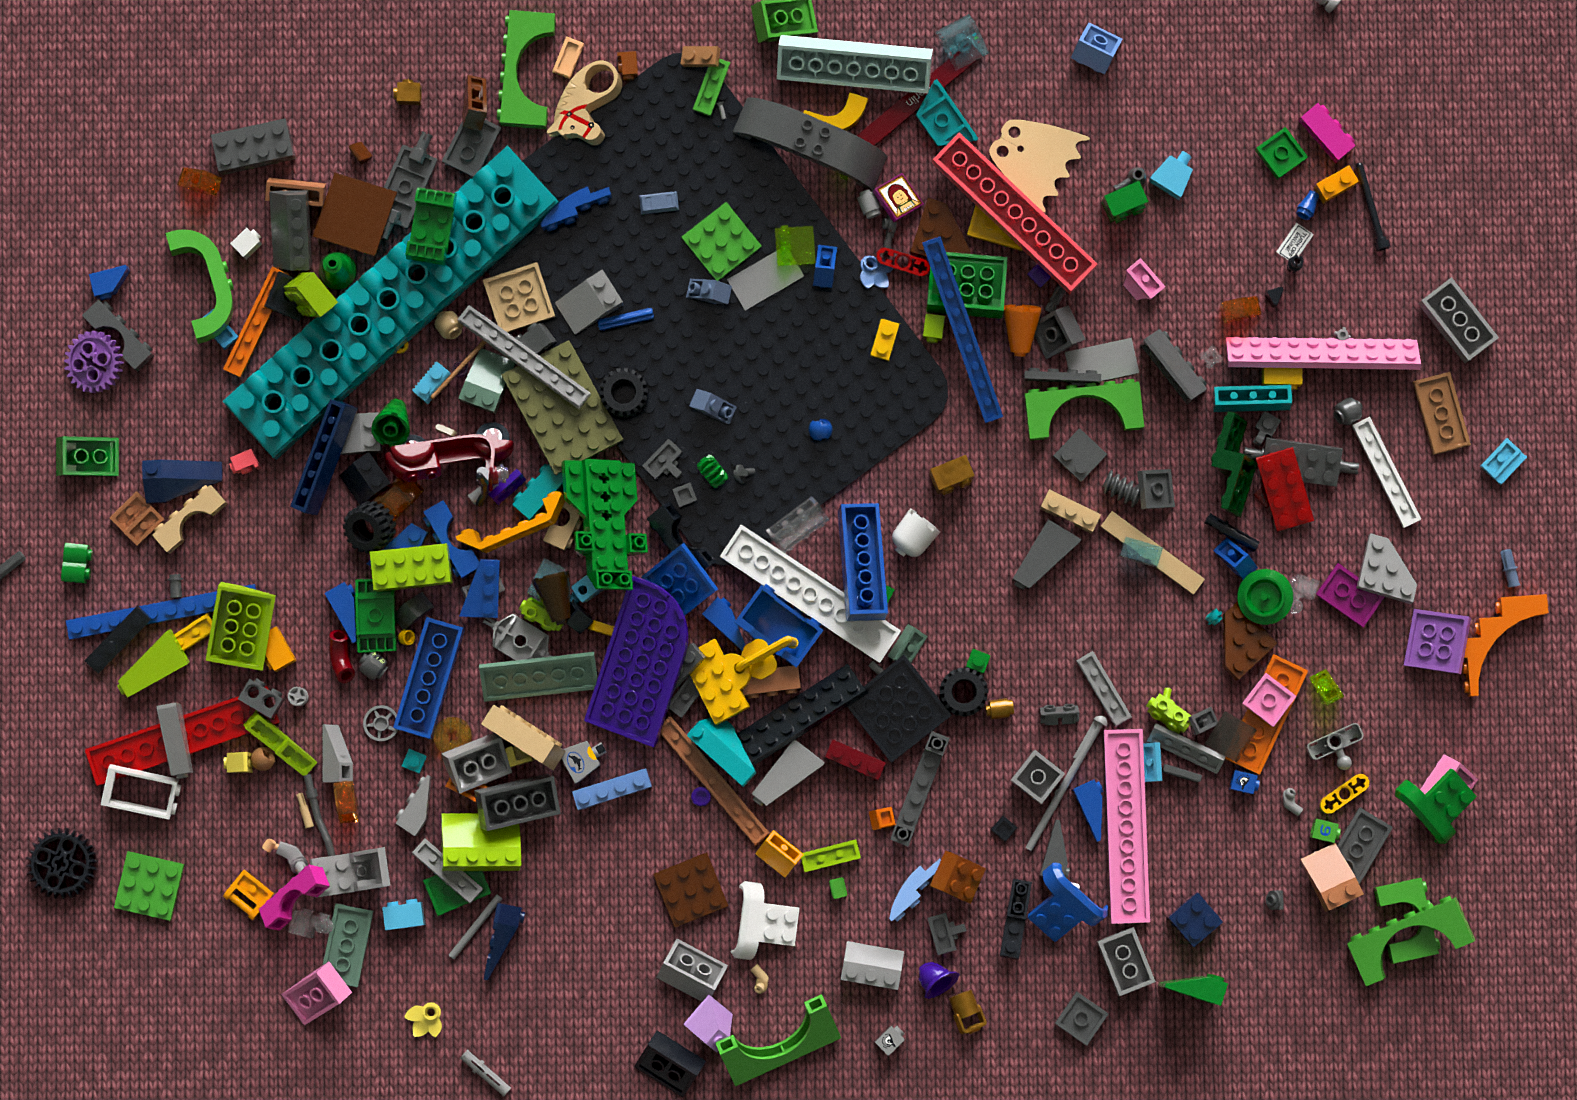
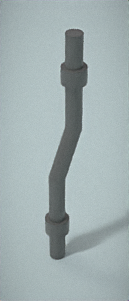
M311 774L304 775L307 789L305 793L310 801L315 823L324 840L328 856H335L333 842L323 822L318 805L317 789H314Z

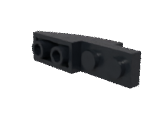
M1013 879L999 957L1019 960L1032 882Z

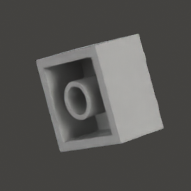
M1033 750L1010 781L1037 803L1042 804L1065 773L1039 752Z

